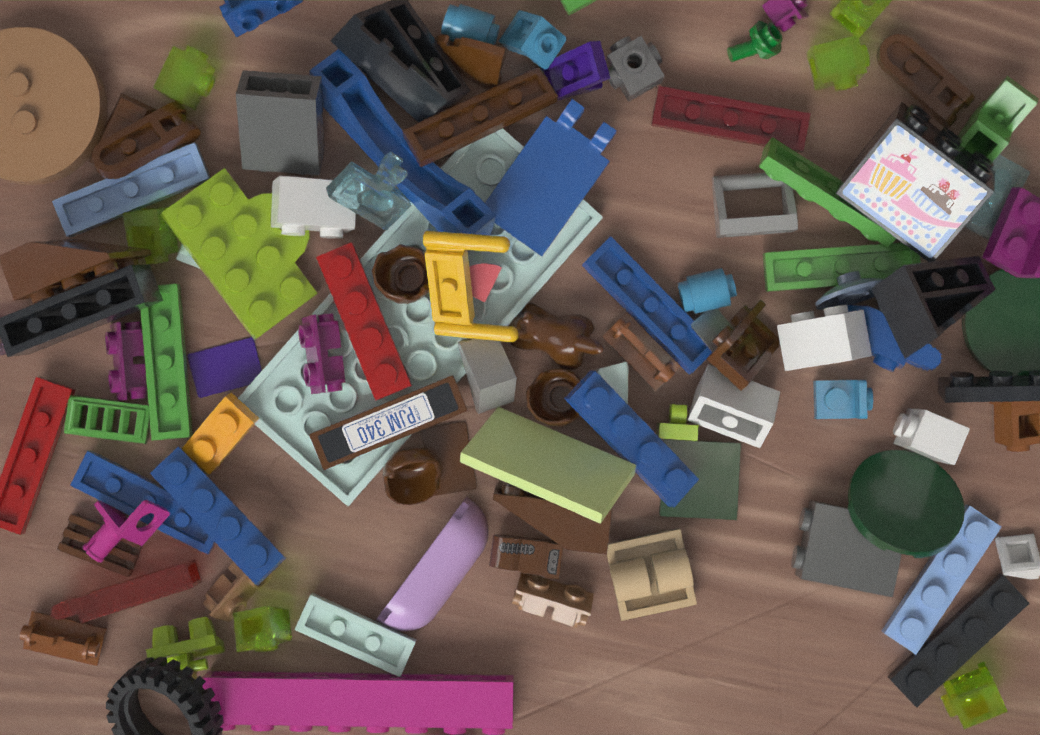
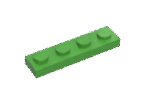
M773 137L763 148L759 167L771 179L784 182L795 189L803 199L816 202L827 209L835 219L848 222L859 229L871 241H878L889 248L897 239L836 194L841 182L840 179Z
M892 243L889 248L883 244L767 252L763 253L766 292L836 287L838 286L837 277L859 271L861 278L885 279L903 265L921 263V260L917 253L903 243Z
M180 284L158 285L163 301L141 310L152 441L188 438L193 435Z

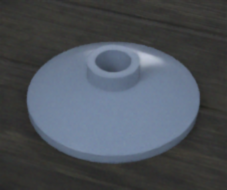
M859 271L843 274L836 278L838 286L826 292L815 302L816 309L824 310L825 308L841 305H852L874 298L875 295L871 288L884 279L861 278Z

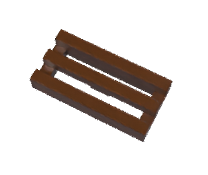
M71 513L68 519V526L64 529L63 539L59 542L57 550L130 577L143 546L122 538L121 542L133 546L132 551L129 552L115 546L109 554L127 560L126 565L106 557L102 563L97 562L87 555L83 548L71 544V541L73 539L85 544L92 538L77 532L76 528L78 525L97 532L103 524L79 514Z

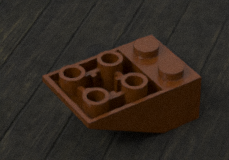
M63 239L25 243L1 254L0 264L14 301L31 299L32 304H35L129 265H139V260L152 254L150 249L79 239Z
M504 482L502 489L495 488L493 493L494 501L566 550L607 555L612 508L600 524L509 483Z

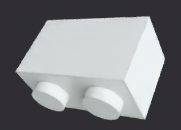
M290 176L277 177L272 185L271 228H282L281 234L289 236H304L305 230L320 231L321 238L342 239L343 233H348L355 229L357 182Z
M841 305L825 308V317L815 318L814 311L791 315L792 323L777 325L785 371L872 356L864 310L848 312V306Z
M708 364L695 390L687 421L760 448L774 424L780 391L751 381L740 391L716 367Z
M908 408L906 414L901 413L896 420L893 434L897 436L893 444L931 460L955 465L970 428L927 410Z

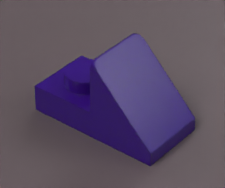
M600 41L587 42L556 57L548 69L541 68L558 95L557 101L601 89L603 87L602 82L611 78Z

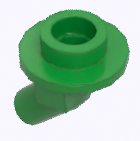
M758 21L749 30L752 40L727 48L728 58L731 62L759 54L760 58L767 60L781 52L783 38L774 24Z

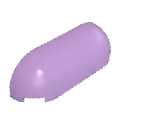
M468 497L464 499L378 616L377 621L393 630L413 631L424 627L437 615L486 546L488 524L483 511L475 502Z

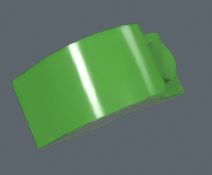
M1006 76L989 98L979 105L958 135L962 140L960 145L972 154L975 151L982 153L993 162L1009 144L1012 132L1037 105L1039 98L1009 76Z

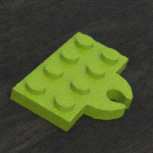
M224 168L161 212L160 215L255 340L318 294L295 263L305 252L310 238L309 230H305L304 236H289L281 234L282 230L279 228H271L272 193H264L247 199Z

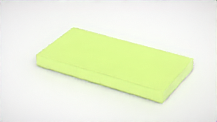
M501 407L494 411L461 451L460 462L600 524L627 487L636 470V465Z

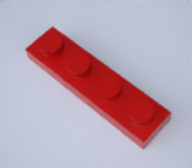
M350 242L317 256L316 259L375 401L411 387L412 383L354 244Z
M42 377L35 378L0 476V528L19 535L25 534L66 420L69 396L74 395L76 389Z

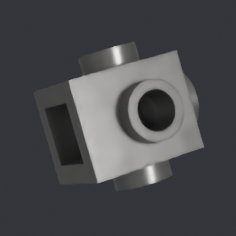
M627 36L609 48L612 53L608 54L606 59L611 77L608 81L614 89L621 88L628 102L662 83L665 77L659 67L662 59L652 42L646 44L642 36L632 41L630 36ZM634 63L638 66V68L633 69L629 67L628 64Z

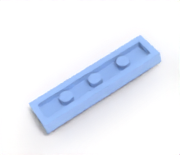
M194 142L160 156L119 179L106 178L55 199L52 203L66 237L71 238L201 185L210 179L211 176L199 147Z
M970 505L964 506L963 525L955 539L942 552L930 557L881 630L914 654L919 652L1001 529L1000 525Z

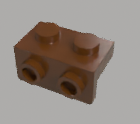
M761 299L751 309L744 305L729 322L734 327L731 328L727 325L713 339L712 343L717 347L707 358L740 391L753 380L780 346L779 337L756 317L766 306Z

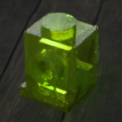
M841 0L829 15L858 39L892 0H871L873 2L871 6L864 5L861 0Z
M170 206L123 213L127 245L150 249L152 255L145 257L146 264L168 262V254L179 251L176 235L160 215L161 212Z
M265 606L233 613L237 652L255 650V652L274 651L279 649L278 644L292 640L290 616L287 609Z
M984 661L977 664L978 669L943 683L947 694L940 696L950 718L958 715L964 729L1008 712Z

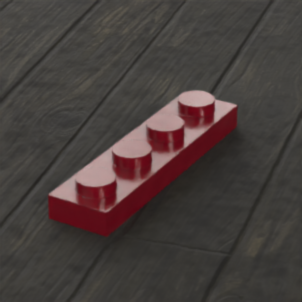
M658 86L651 126L764 147L773 137L795 152L802 153L804 152L811 113Z

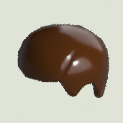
M399 244L387 252H380L378 254L372 274L375 286L387 299L398 304H409L422 299L429 293L425 253L420 248Z
M563 368L542 371L533 383L527 387V408L538 421L549 426H565L572 423L580 415L564 398L581 381L575 373Z
M408 447L396 451L385 463L383 468L385 492L387 497L396 504L414 505L423 503L439 492V477L442 476L438 458L429 450Z

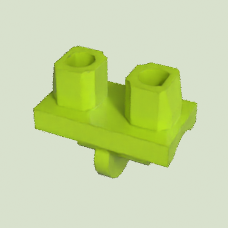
M208 617L189 621L190 640L178 642L177 628L174 625L154 628L152 637L153 648L146 649L147 658L153 657L156 660L158 657H166L167 663L173 659L179 661L180 670L186 666L194 670L192 674L194 679H197L198 671L209 669L207 658L194 659L225 652L224 641L216 636L212 620Z

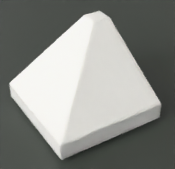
M1034 534L995 538L1004 575L1026 579L1039 578L1040 554Z

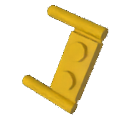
M425 231L423 244L426 247L425 261L432 317L435 322V335L515 342L519 336L516 327L473 323L475 313L468 250L505 253L510 248L509 239L503 236Z

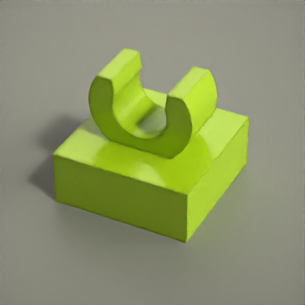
M670 404L669 423H657L656 434L660 439L698 441L699 425H686L687 405Z

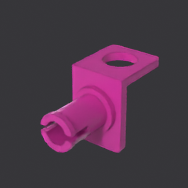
M97 500L94 506L103 516L104 524L82 546L83 550L92 559L102 563L122 538L143 546L167 519L170 512L160 505L144 500L127 519L122 511ZM154 513L153 520L147 526L142 528L136 527L137 522L144 515Z

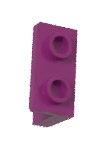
M1022 187L1011 188L982 255L983 259L1017 278H1040V198Z

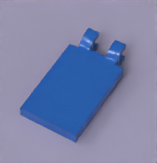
M573 99L568 103L557 122H554L547 116L544 118L485 202L496 215L494 223L541 257H543L610 161L601 154L617 131L603 122L592 140L574 129L573 126L582 116L585 108Z

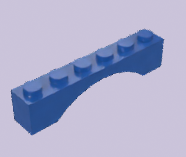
M338 49L309 70V75L322 76L323 108L438 232L490 235L492 233L496 215L470 187L455 180L433 162L420 167L403 137L402 129L388 113L366 76L344 53Z

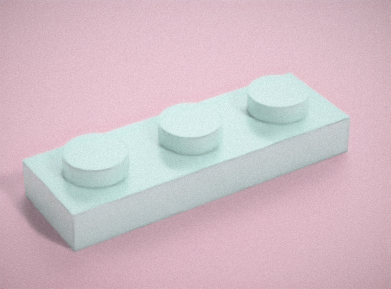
M314 593L310 594L295 627V630L398 677L401 676L417 639L386 627L377 621Z

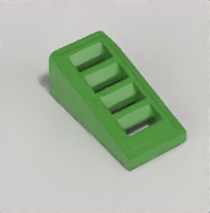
M70 395L64 433L147 444L150 425L149 405ZM87 405L88 413L86 426L84 427L81 426L83 407ZM99 407L105 408L102 429L96 428ZM115 409L121 410L118 431H112ZM131 411L137 412L134 434L128 433Z

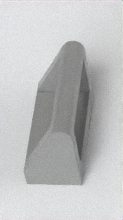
M766 173L712 176L716 238L792 233L798 230L797 210L792 187L782 181L771 179ZM781 187L783 215L727 219L723 191Z

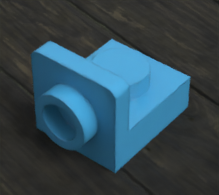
M519 10L498 42L509 51L527 56L539 67L548 69L566 42V36L542 16Z
M866 380L813 381L814 419H867V411L873 409V391L871 387H867Z

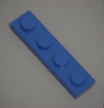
M611 236L582 264L588 273L689 375L712 353L692 329L691 324L694 320Z
M589 371L564 398L622 459L636 465L635 473L667 506L675 507L699 480L596 371Z
M177 447L150 473L255 585H259L286 559L180 447Z
M92 450L86 452L70 486L128 515H131L144 500L166 508L170 515L160 525L158 530L207 555L211 553L215 542L161 485ZM154 513L144 515L140 521L149 524L154 518Z

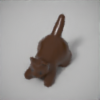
M528 302L521 310L522 314L517 315L512 321V327H516L519 333L518 339L515 342H510L513 347L521 350L545 352L563 369H578L583 364L585 353L594 355L604 352V346L597 340L590 338V334L595 329L592 321L581 314L558 317L540 306Z

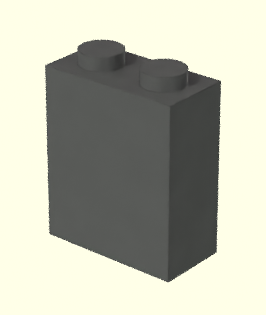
M243 70L236 91L242 169L258 170L261 172L296 173L299 175H319L325 152L322 76Z
M810 500L808 508L803 507L800 514L799 530H803L801 546L795 545L791 560V567L796 568L795 575L803 580L893 597L902 554L889 549L883 551L868 541L853 523L848 507Z

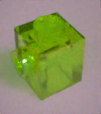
M858 35L812 46L806 53L815 90L834 86L835 91H842L858 86L857 80L867 73L866 67L870 66L867 47L865 44L860 45Z
M187 45L185 51L173 46L153 88L162 95L175 101H180L181 104L196 110L202 96L207 97L215 84L216 77L213 75L215 69L206 62L208 55L198 49Z

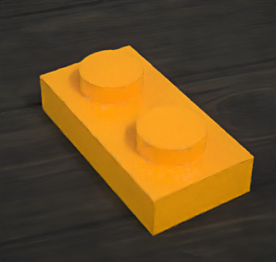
M231 392L222 399L181 449L210 475L220 466L260 418Z

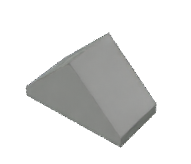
M472 338L458 341L476 412L480 414L514 402L517 377L501 342Z

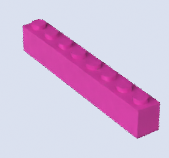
M208 671L202 677L206 681L202 686L204 690L212 688L215 693L211 701H219L221 710L218 714L223 715L224 723L220 726L223 728V731L234 730L236 725H251V730L271 731L274 729V725L289 726V730L294 732L311 731L313 726H328V731L348 732L351 731V727H366V731L370 733L389 732V727H405V732L413 734L426 733L428 728H443V732L447 734L466 733L467 728H482V733L499 735L504 734L505 729H513L514 675L401 674L398 677L392 673Z

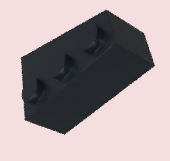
M391 0L354 14L330 40L418 123L456 105L471 91L408 0Z
M979 256L903 265L871 288L878 302L879 309L884 314L904 359L939 337L947 328L960 320L963 315L996 290Z

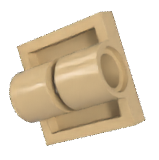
M680 528L608 543L607 558L621 621L697 605L691 567Z

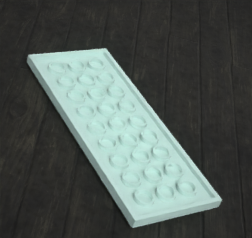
M502 128L455 151L440 169L458 182L470 187L485 203L524 147ZM582 200L543 257L494 223L490 236L507 237L510 241V248L505 253L474 250L468 252L469 267L482 263L502 267L486 302L484 303L473 297L475 313L473 323L508 326L603 219V216L585 200ZM412 202L409 203L360 259L412 386L375 401L330 293L312 315L316 314L317 322H319L318 315L333 313L334 321L339 323L341 348L327 350L328 357L341 355L343 357L346 382L342 383L343 391L327 392V385H325L326 393L311 394V389L306 386L303 376V367L307 363L306 349L300 345L297 330L238 397L242 403L260 418L255 425L347 506L357 498L384 467L389 458L402 447L411 435L323 470L309 434L454 375L458 383L466 374L458 341L467 338L435 335V322L432 317L430 293L414 303L398 304L387 299L374 283L372 269L380 252H387L399 244L420 248L425 253L426 247L423 244L424 232L438 231Z

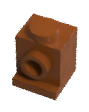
M1040 401L989 402V404L994 405L995 443L1006 445V450L1012 452L1029 451L1030 445L1040 444Z

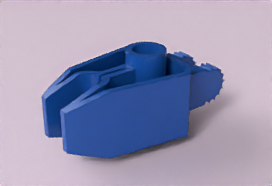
M847 305L848 312L864 310L871 353L875 357L872 361L874 364L891 372H894L896 367L902 369L905 363L918 369L922 368V371L926 370V372L936 369L941 364V359H943L941 358L942 353L936 347L932 348L930 344L925 345L904 359L881 311L870 306Z

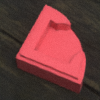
M487 263L472 265L469 267L472 295L474 298L485 303L502 267Z

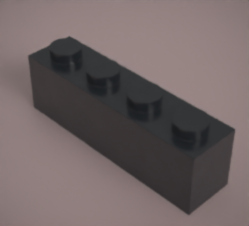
M150 264L129 265L1 317L0 338L7 357L29 355L163 301Z

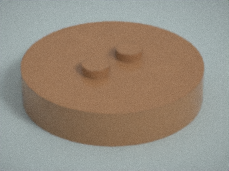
M13 27L0 30V179L24 185H39L57 181L79 169L90 158L94 147L98 143L107 121L108 105L104 84L97 69L86 55L62 37L52 32L32 27Z

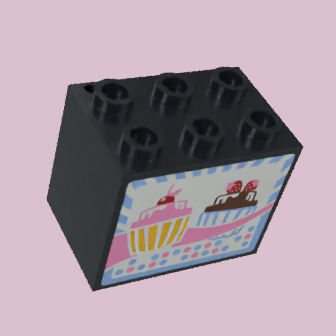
M901 102L844 172L836 194L927 262H933L993 194L996 171L992 169L994 166L993 162L978 151L972 154L960 145L962 143L961 138L946 127L939 130L929 122L931 117L922 108L915 104H911L909 107Z

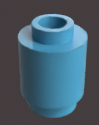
M450 4L443 20L441 34L450 36L449 41L454 42L455 38L461 39V37L495 45L500 25L494 23L496 15L464 4H460L459 7Z
M722 268L686 276V281L678 282L679 295L685 312L694 311L697 314L731 306L730 298L737 296L732 274L725 275Z

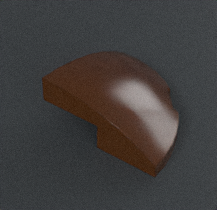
M438 35L435 37L437 43L461 75L487 89L500 84L502 79L501 70L506 58L505 48L461 37V39L455 38L453 44L448 42L450 37L448 35Z

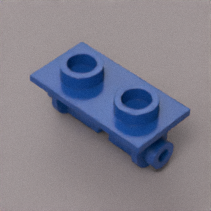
M224 0L225 4L219 6L225 21L235 36L238 37L256 29L259 25L277 15L288 12L292 7L302 3L303 0Z

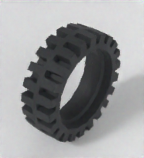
M150 657L144 661H139L112 686L107 695L109 699L106 702V709L110 710V712L106 716L108 723H115L111 728L114 735H164L150 723L142 711L138 698L139 688L154 690L165 695L175 703L188 720L192 735H222L223 728L220 726L224 722L223 715L218 714L221 710L219 701H211L215 696L212 688L204 690L202 687L206 681L201 676L194 679L192 677L194 670L188 666L180 670L179 661L173 659L167 663L166 657H158L156 660Z

